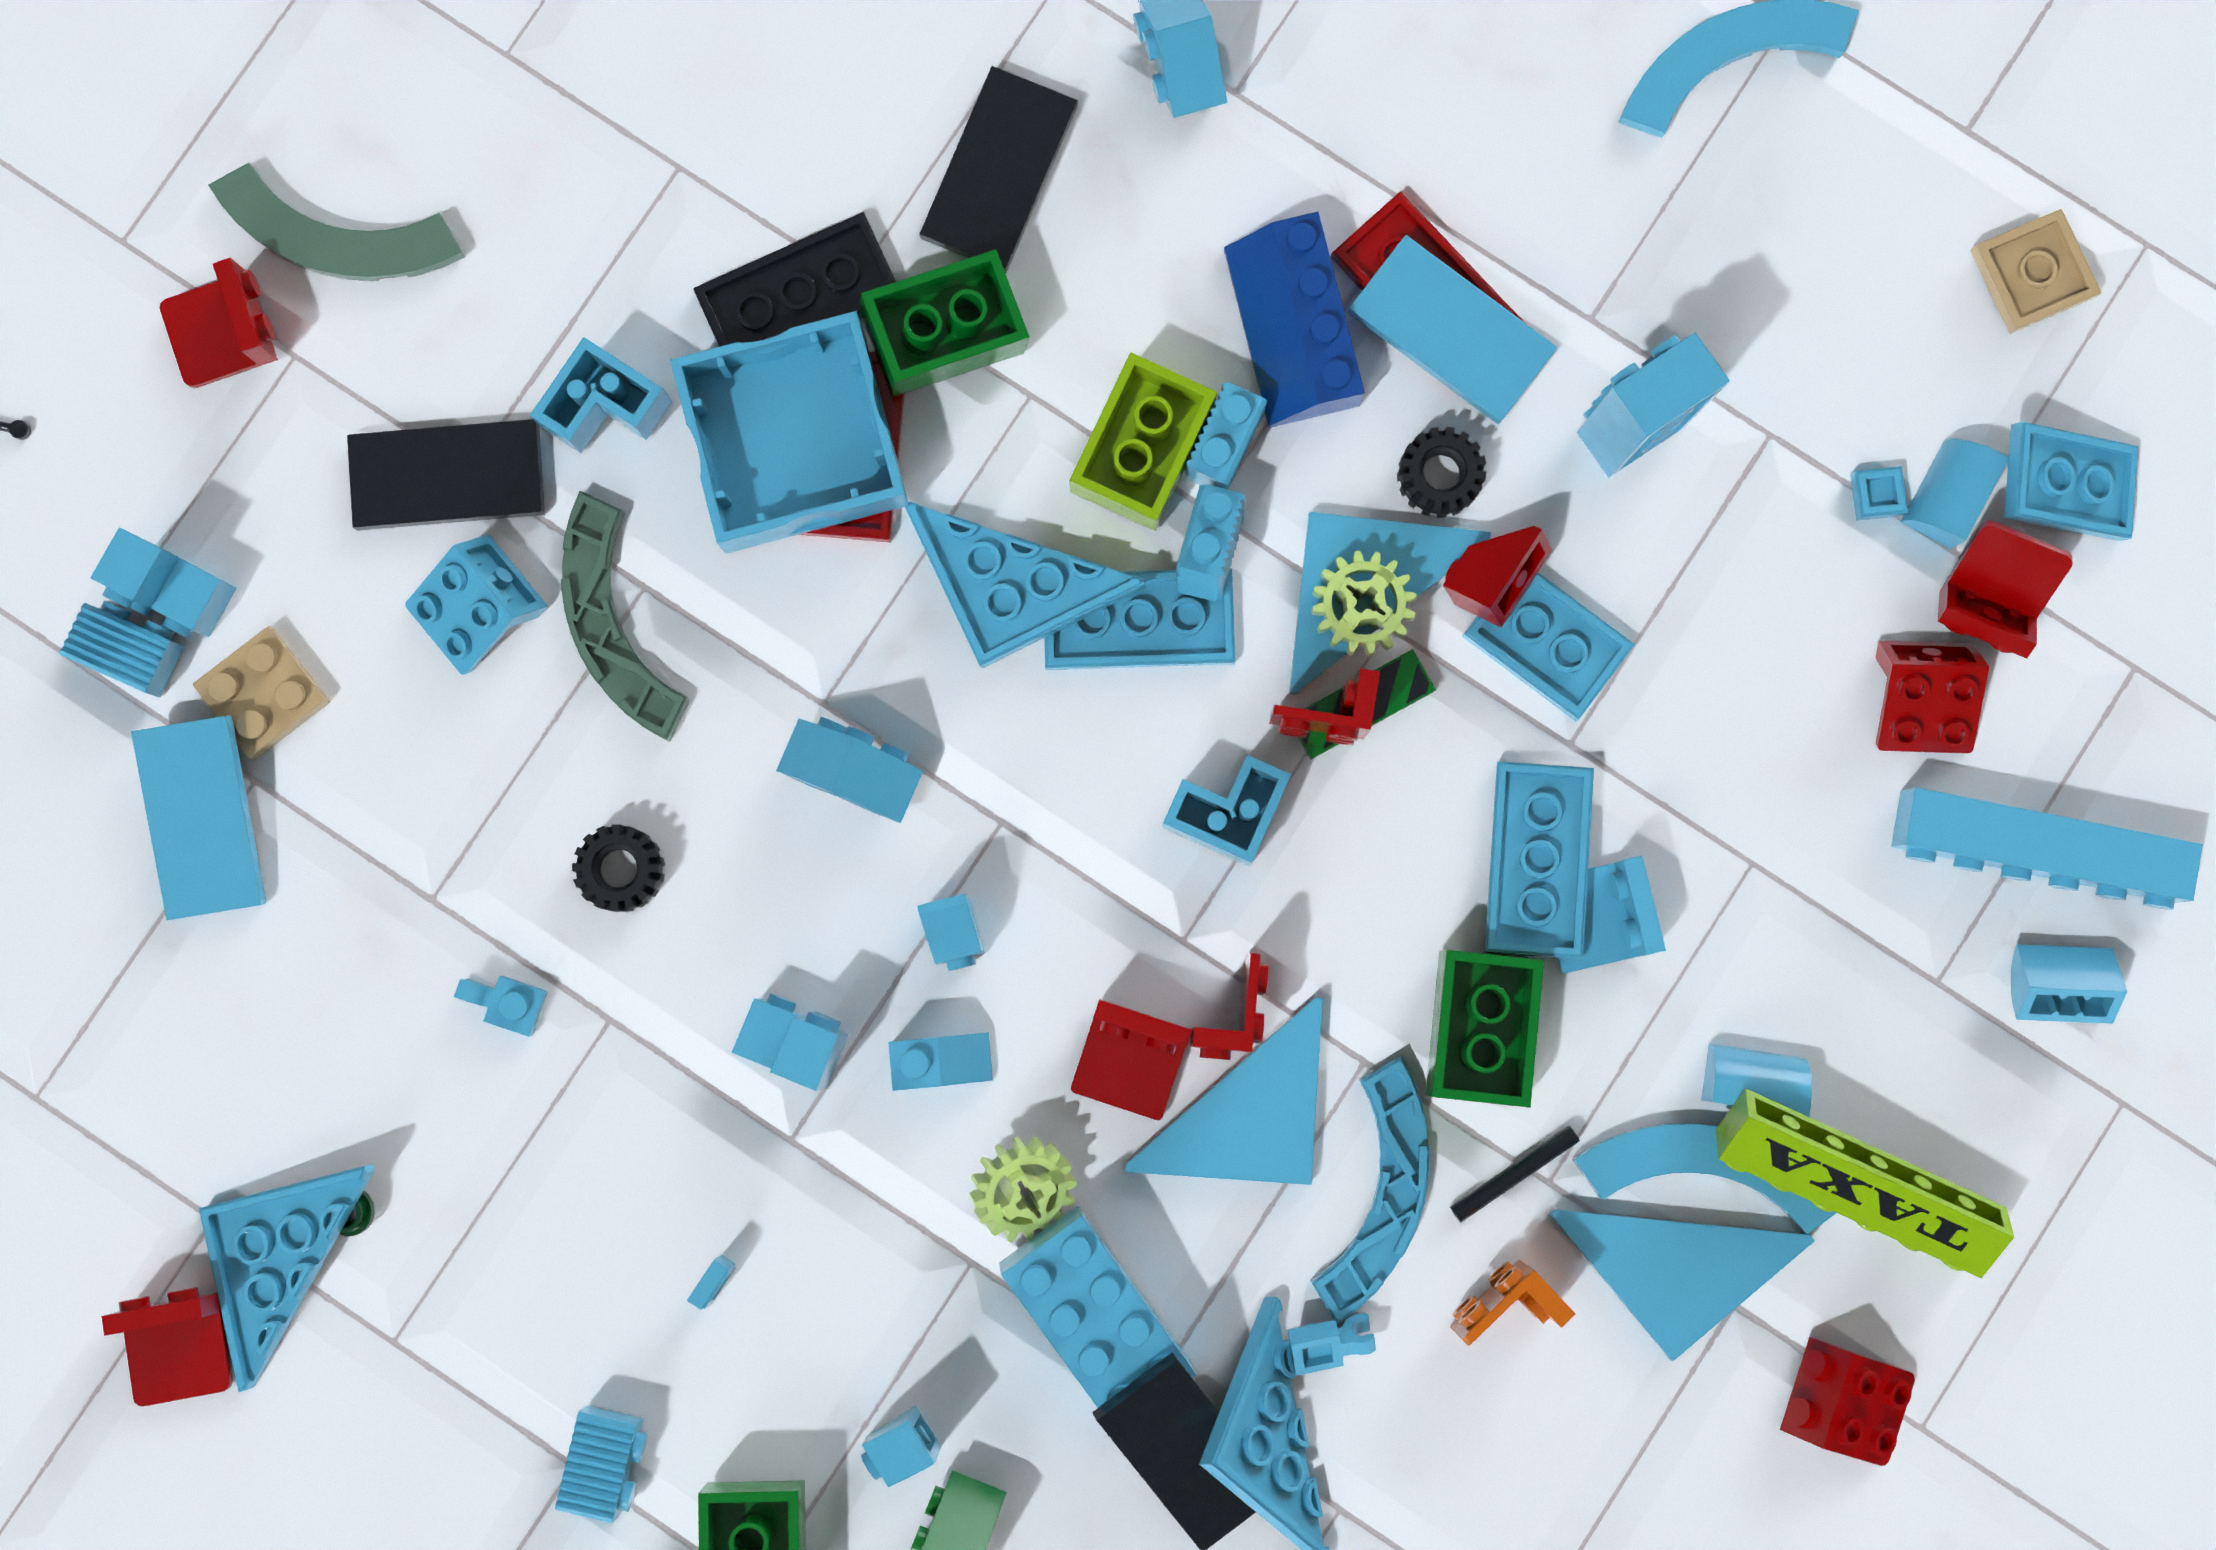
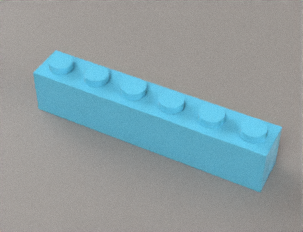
M1914 787L1900 792L1891 847L1906 850L1905 858L1915 861L1935 863L1936 856L1953 859V867L1961 870L1983 872L1984 866L2001 869L2000 877L2029 882L2031 881V875L2049 878L2048 886L2052 888L2078 891L2079 885L2096 888L2095 895L2098 897L2126 900L2127 894L2144 897V906L2174 910L2175 903L2194 901L2203 844Z

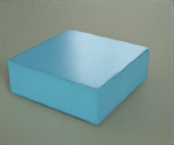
M1902 466L1854 471L1850 474L1856 521L1904 516L1908 513Z
M724 1255L715 1258L687 1301L700 1310L710 1306L736 1269L735 1263Z

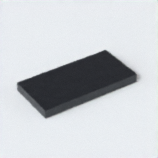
M991 66L919 233L920 239L967 258L996 249L1004 271L1007 274L1078 107V100Z
M862 212L694 287L693 290L720 347L735 342L744 343L765 340L796 326L857 311L859 319H861L862 317L859 312L861 293L894 283L896 280L865 213Z
M533 419L347 435L352 528L357 531L545 515L540 428Z
M1173 1352L1092 1412L1099 1425L1200 1550H1207L1256 1513L1199 1465L1219 1411Z

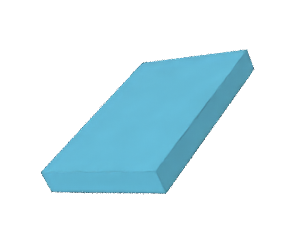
M2027 422L2011 424L2004 519L2117 541L2132 539L2138 446Z
M1537 573L1502 628L1477 616L1462 635L1464 639L1574 721H1578L1635 646L1633 642L1540 573Z

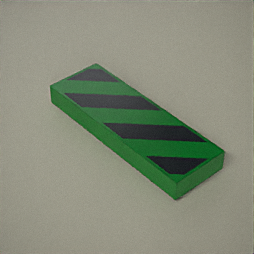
M1413 649L1375 669V671H1380L1372 726L1436 691ZM1343 687L1304 709L1345 715L1339 714ZM1309 731L1306 738L1297 737L1310 760L1339 745L1325 741L1326 733Z

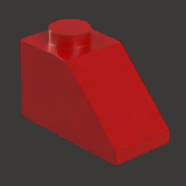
M1535 525L1469 545L1461 558L1456 559L1450 565L1443 587L1454 605L1502 628L1552 552V548L1543 530Z

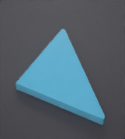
M909 502V506H905L981 668H985L1146 588L1144 580L1140 577L1119 572L1104 565L1071 554L1068 555L1010 534H1004L913 502Z
M1309 512L1289 694L1296 695L1304 687L1347 654V642L1341 641L1338 645L1332 647L1329 644L1334 635L1331 630L1323 633L1318 632L1317 627L1324 620L1323 615L1311 614L1312 607L1322 603V599L1312 595L1315 586L1327 587V584L1323 582L1320 575L1324 569L1330 570L1333 573L1337 572L1334 563L1336 558L1341 556L1349 565L1352 563L1355 551H1360L1363 560L1367 562L1370 561L1375 552H1379L1381 558L1380 565L1386 567L1393 560L1398 562L1394 571L1397 578L1409 574L1411 579L1403 587L1404 592H1414L1418 598L1446 576L1450 565L1456 559L1461 558L1469 545L1489 540L1491 532ZM1359 573L1348 577L1355 582L1371 580L1374 575ZM1388 586L1384 591L1386 605L1394 613L1395 600ZM1333 594V612L1337 620L1340 621L1343 617L1342 603ZM1365 594L1361 599L1356 598L1355 610L1362 613L1365 609L1372 610L1370 604L1373 599ZM1369 625L1357 627L1353 632L1366 635L1374 633L1377 629Z
M1314 997L1307 1003L1306 1006L1207 1091L1196 1103L1156 1136L1154 1140L1125 1164V1172L1312 1185L1323 998Z
M373 1164L199 1208L238 1392L255 1387L374 1173Z
M1553 1209L1548 1213L1672 1362L1815 1242L1811 1235L1804 1233Z
M1265 1297L1199 1465L1299 1549L1330 1550V1547H1325L1323 1544L1318 1517H1323L1316 1477H1310L1305 1448H1310L1303 1411L1302 1408H1296L1291 1379H1295L1296 1375L1289 1340H1283L1279 1322V1313L1283 1311L1281 1300L1277 1297Z

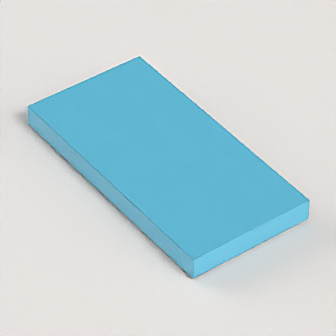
M1407 235L1403 237L1347 312L1498 425L1558 348Z
M1230 568L1223 597L1217 602L1177 592L1175 590L1176 570L1122 571L1123 573L1142 578L1146 588L1044 638L1045 670L1235 665L1232 568Z
M232 715L131 731L166 921L266 904Z
M1497 761L1484 953L1582 961L1594 768Z

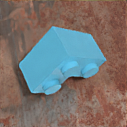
M1138 0L1140 12L1133 14V20L1140 42L1144 41L1149 60L1156 59L1159 74L1152 75L1151 79L1157 102L1159 104L1166 102L1173 118L1228 103L1212 16L1203 0Z
M583 337L529 416L542 429L581 454L607 415L647 440L673 401L662 387Z
M120 527L90 577L92 580L106 586L102 593L104 597L145 616H148L151 609L166 616L162 623L163 626L186 638H189L193 631L210 637L237 589L156 544Z
M820 717L817 724L798 719L776 769L777 772L810 787L839 797L867 811L898 823L902 822L924 770L906 762L909 753L886 743H883L881 748L878 749L872 746L875 739L874 736L851 726L845 727L824 717Z
M1247 755L1227 798L1182 779L1164 819L1162 828L1250 866L1292 774Z
M772 993L769 994L767 1001L761 998H754L731 1053L771 1069L770 1073L814 1091L827 1088L849 1034L838 1030L841 1021L816 1011L814 1013L809 1011L807 1017L795 1013L794 1010L797 1003Z

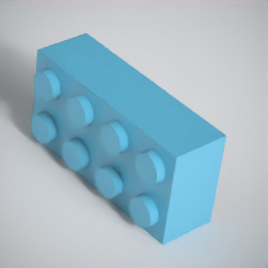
M1696 332L1680 341L1677 335L1667 339L1651 352L1652 356L1641 364L1642 368H1639L1634 362L1622 369L1610 379L1611 383L1601 391L1602 395L1591 403L1593 406L1583 414L1586 421L1579 428L1577 434L1608 478L1685 428L1730 382Z
M1078 1205L999 1262L1000 1274L1097 1408L1172 1352L1193 1378L1197 1375L1191 1360Z

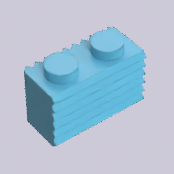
M1230 382L1223 383L1221 392H1218L1217 400L1214 401L1213 409H1210L1209 417L1206 418L1205 426L1202 427L1201 434L1198 435L1197 443L1194 444L1193 452H1190L1189 460L1186 461V478L1199 485L1207 484L1229 489L1264 414L1267 400Z
M1207 484L1199 486L1176 566L1175 590L1177 592L1215 602L1222 599L1244 520L1245 497L1241 492Z
M105 600L100 608L87 603L81 605V611L77 614L76 621L72 623V629L68 632V638L64 640V646L60 649V655L137 690L160 698L185 647L171 640L174 631L150 620H146L144 626L140 627L128 621L132 612Z
M585 1406L578 1412L555 1510L613 1523L620 1516L621 1511L629 1512L636 1490V1482L629 1481L633 1462H641L648 1439L647 1433L640 1432L643 1418L594 1406Z

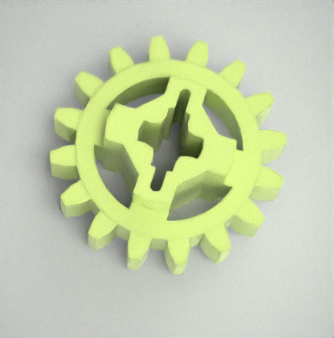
M1355 551L1352 563L1349 565L1341 556L1336 558L1334 563L1337 572L1333 573L1330 570L1324 569L1320 575L1323 582L1327 584V587L1315 586L1312 592L1313 596L1322 599V603L1314 605L1311 609L1312 615H1323L1324 620L1317 627L1318 632L1323 633L1328 630L1333 632L1334 635L1329 644L1332 647H1335L1341 641L1347 642V655L1352 656L1358 646H1364L1367 657L1373 656L1375 644L1380 643L1386 651L1390 650L1393 647L1390 635L1393 634L1403 639L1408 631L1400 622L1413 621L1416 615L1412 610L1405 608L1406 604L1414 602L1417 598L1414 592H1404L1403 587L1411 579L1409 574L1397 578L1394 571L1398 562L1393 560L1386 567L1380 565L1381 558L1379 552H1375L1370 561L1367 562L1363 560L1360 551ZM1359 573L1374 575L1371 580L1355 582L1348 577ZM1388 586L1395 600L1394 613L1386 605L1384 591ZM1333 594L1342 603L1343 617L1340 621L1337 620L1333 612ZM1366 594L1373 599L1370 604L1372 610L1365 609L1362 613H1359L1355 610L1356 598L1361 599ZM1372 625L1377 630H1381L1366 635L1353 632L1357 627Z
M1034 1136L1028 1146H1024L1019 1137H1014L1012 1149L1007 1151L998 1143L995 1145V1152L997 1154L995 1159L991 1160L983 1156L980 1159L981 1164L985 1168L984 1173H974L971 1176V1180L977 1188L969 1192V1197L976 1207L974 1209L975 1214L981 1224H986L993 1236L1003 1232L1008 1242H1014L1018 1232H1022L1027 1241L1031 1240L1034 1237V1230L1041 1228L1043 1231L1050 1226L1049 1222L1053 1218L1058 1220L1064 1215L1061 1211L1062 1205L1069 1206L1075 1203V1199L1069 1192L1070 1189L1077 1186V1181L1070 1173L1073 1169L1064 1155L1061 1156L1053 1143L1044 1147L1039 1138ZM1019 1181H1022L1028 1197H1024L1018 1186Z

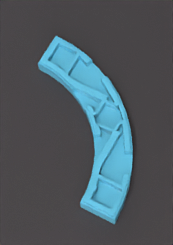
M1771 0L1740 6L1718 14L1692 28L1658 56L1644 73L1629 97L1618 123L1662 138L1677 108L1704 78L1714 71L1749 57L1756 52L1779 48L1780 51H1809L1840 59L1847 46L1859 10L1817 0Z
M1402 1056L1396 1057L1359 1080L1368 1097L1378 1131L1380 1157L1376 1191L1364 1223L1351 1244L1327 1269L1310 1280L1337 1324L1357 1311L1384 1284V1281L1392 1273L1400 1258L1407 1251L1425 1204L1430 1162L1427 1126L1420 1095Z
M1675 1123L1640 1128L1612 1136L1572 1158V1161L1602 1200L1626 1186L1654 1176L1672 1173H1700L1727 1178L1752 1188L1776 1204L1792 1219L1802 1233L1807 1235L1836 1214L1834 1211H1823L1811 1201L1790 1191H1779L1767 1181L1746 1171L1738 1172L1728 1167L1723 1161L1718 1159L1715 1131L1718 1126Z

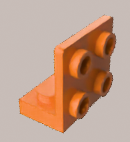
M1518 1260L1513 1265L1507 1261L1489 1277L1488 1282L1491 1287L1478 1299L1474 1295L1468 1297L1457 1307L1452 1314L1456 1321L1451 1324L1450 1328L1467 1346H1470L1516 1300L1542 1324L1551 1319L1562 1328L1576 1313L1534 1269L1521 1260Z

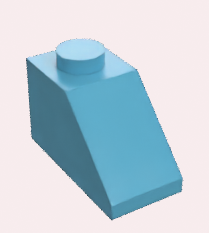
M964 893L918 905L919 916L934 963L936 965L946 963L948 972L976 965L975 955L985 952L971 898Z
M989 1032L888 1042L892 1091L993 1081Z
M914 1405L867 1436L862 1444L866 1452L861 1454V1458L871 1476L875 1480L882 1477L886 1485L890 1487L935 1464L942 1446L917 1406Z

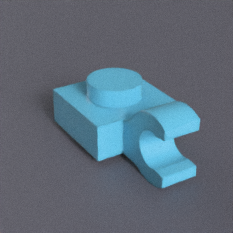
M499 976L495 988L465 978V980H459L454 997L487 1007L483 1022L532 1037L548 991L506 976Z
M1358 1313L1351 1315L1340 1328L1337 1327L1336 1320L1289 1329V1343L1296 1376L1344 1366L1343 1356L1355 1354L1368 1355L1376 1351L1373 1333L1363 1336L1357 1335L1358 1333L1370 1331L1368 1314Z

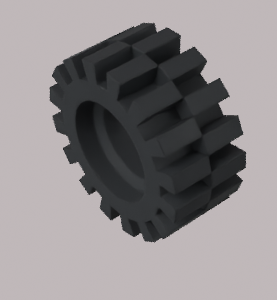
M1446 426L1444 431H1439L1438 427L1430 428L1428 433L1423 434L1421 432L1414 438L1412 443H1409L1400 459L1397 472V482L1400 481L1401 483L1400 493L1402 497L1405 495L1408 497V505L1413 509L1416 506L1422 509L1421 514L1425 516L1433 513L1437 514V518H1445L1450 513L1453 516L1459 514L1465 507L1468 508L1483 488L1482 484L1486 480L1487 473L1484 471V466L1486 465L1485 455L1480 456L1478 451L1481 447L1476 441L1472 444L1467 440L1470 435L1464 431L1459 435L1454 433L1455 428ZM1438 455L1451 458L1459 468L1457 484L1445 490L1436 489L1429 485L1423 473L1427 460Z
M612 824L611 827L602 826L597 828L595 834H588L582 839L585 841L582 848L577 847L574 855L578 856L577 862L572 863V871L576 872L577 879H573L576 888L581 889L583 892L581 896L586 901L592 902L593 906L613 912L634 911V908H642L648 904L647 900L651 896L655 897L659 892L657 889L658 884L664 881L665 874H662V866H665V862L658 852L661 849L657 843L650 839L649 835L630 826ZM616 850L629 852L634 857L637 866L635 877L629 884L623 887L610 886L603 879L601 873V865L604 858Z

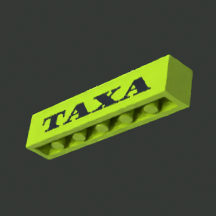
M1747 1088L1743 1090L1715 1130L1718 1159L1731 1169L1738 1172L1746 1171L1767 1181L1779 1191H1790L1811 1201L1823 1211H1834L1855 1221L1867 1231H1878L1889 1236L1911 1251H1922L1933 1256L1955 1271H1966L1982 1279L2014 1239L2007 1207Z

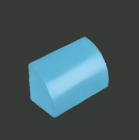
M1947 439L1943 441L1908 507V513L1903 516L1901 523L1949 549L1967 540L2006 467L2009 457L1987 446L1968 440Z
M2016 944L2011 966V998L2016 1020L2114 1023L2128 991L2113 948Z
M1709 1043L1702 1101L1734 1105L1743 1090L1747 1088L1803 1115L1810 1116L1812 1074L1807 1059Z

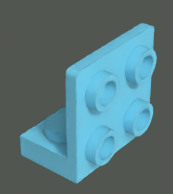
M490 535L453 545L405 603L408 611L461 675L470 673L510 627L538 618L548 607Z
M1642 855L1588 869L1582 961L1557 959L1560 971L1562 973H1569L1666 951Z

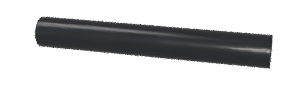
M1568 1125L1450 1206L1451 1211L1457 1220L1462 1223L1580 1142V1139Z

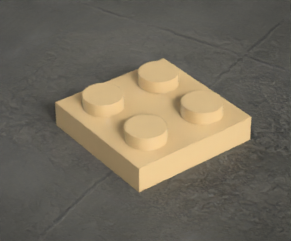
M2062 208L1979 243L1970 250L2009 334H2013L2090 301L2102 293Z
M267 626L192 684L216 717L232 715L237 744L248 759L251 760L259 758L330 703L329 699L278 632L270 626Z

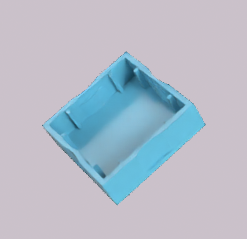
M857 311L796 326L765 340L744 343L735 342L670 359L686 425L690 429L698 448L701 470L700 479L716 542L726 554L909 506L863 326Z

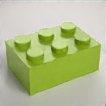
M1130 352L1070 477V492L1156 531L1183 475L1190 452H1193L1198 435L1201 434L1206 418L1209 417L1210 409H1213L1217 391Z

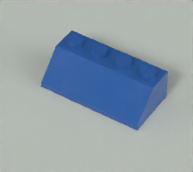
M1319 211L1272 222L1225 246L1224 254L1260 396L1267 400L1264 412L1268 428L1359 407L1365 391Z

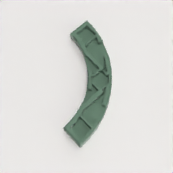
M249 162L208 184L226 212L257 242L279 257L301 268L322 275L360 281H379V279L396 278L406 275L413 277L446 267L465 258L464 253L440 213L407 226L388 230H350L327 225L294 210L270 190Z
M579 491L569 516L562 548L564 553L561 591L570 634L588 671L607 696L626 715L642 727L670 742L690 699L659 680L640 660L623 632L613 600L611 586L613 549L625 512L587 493Z

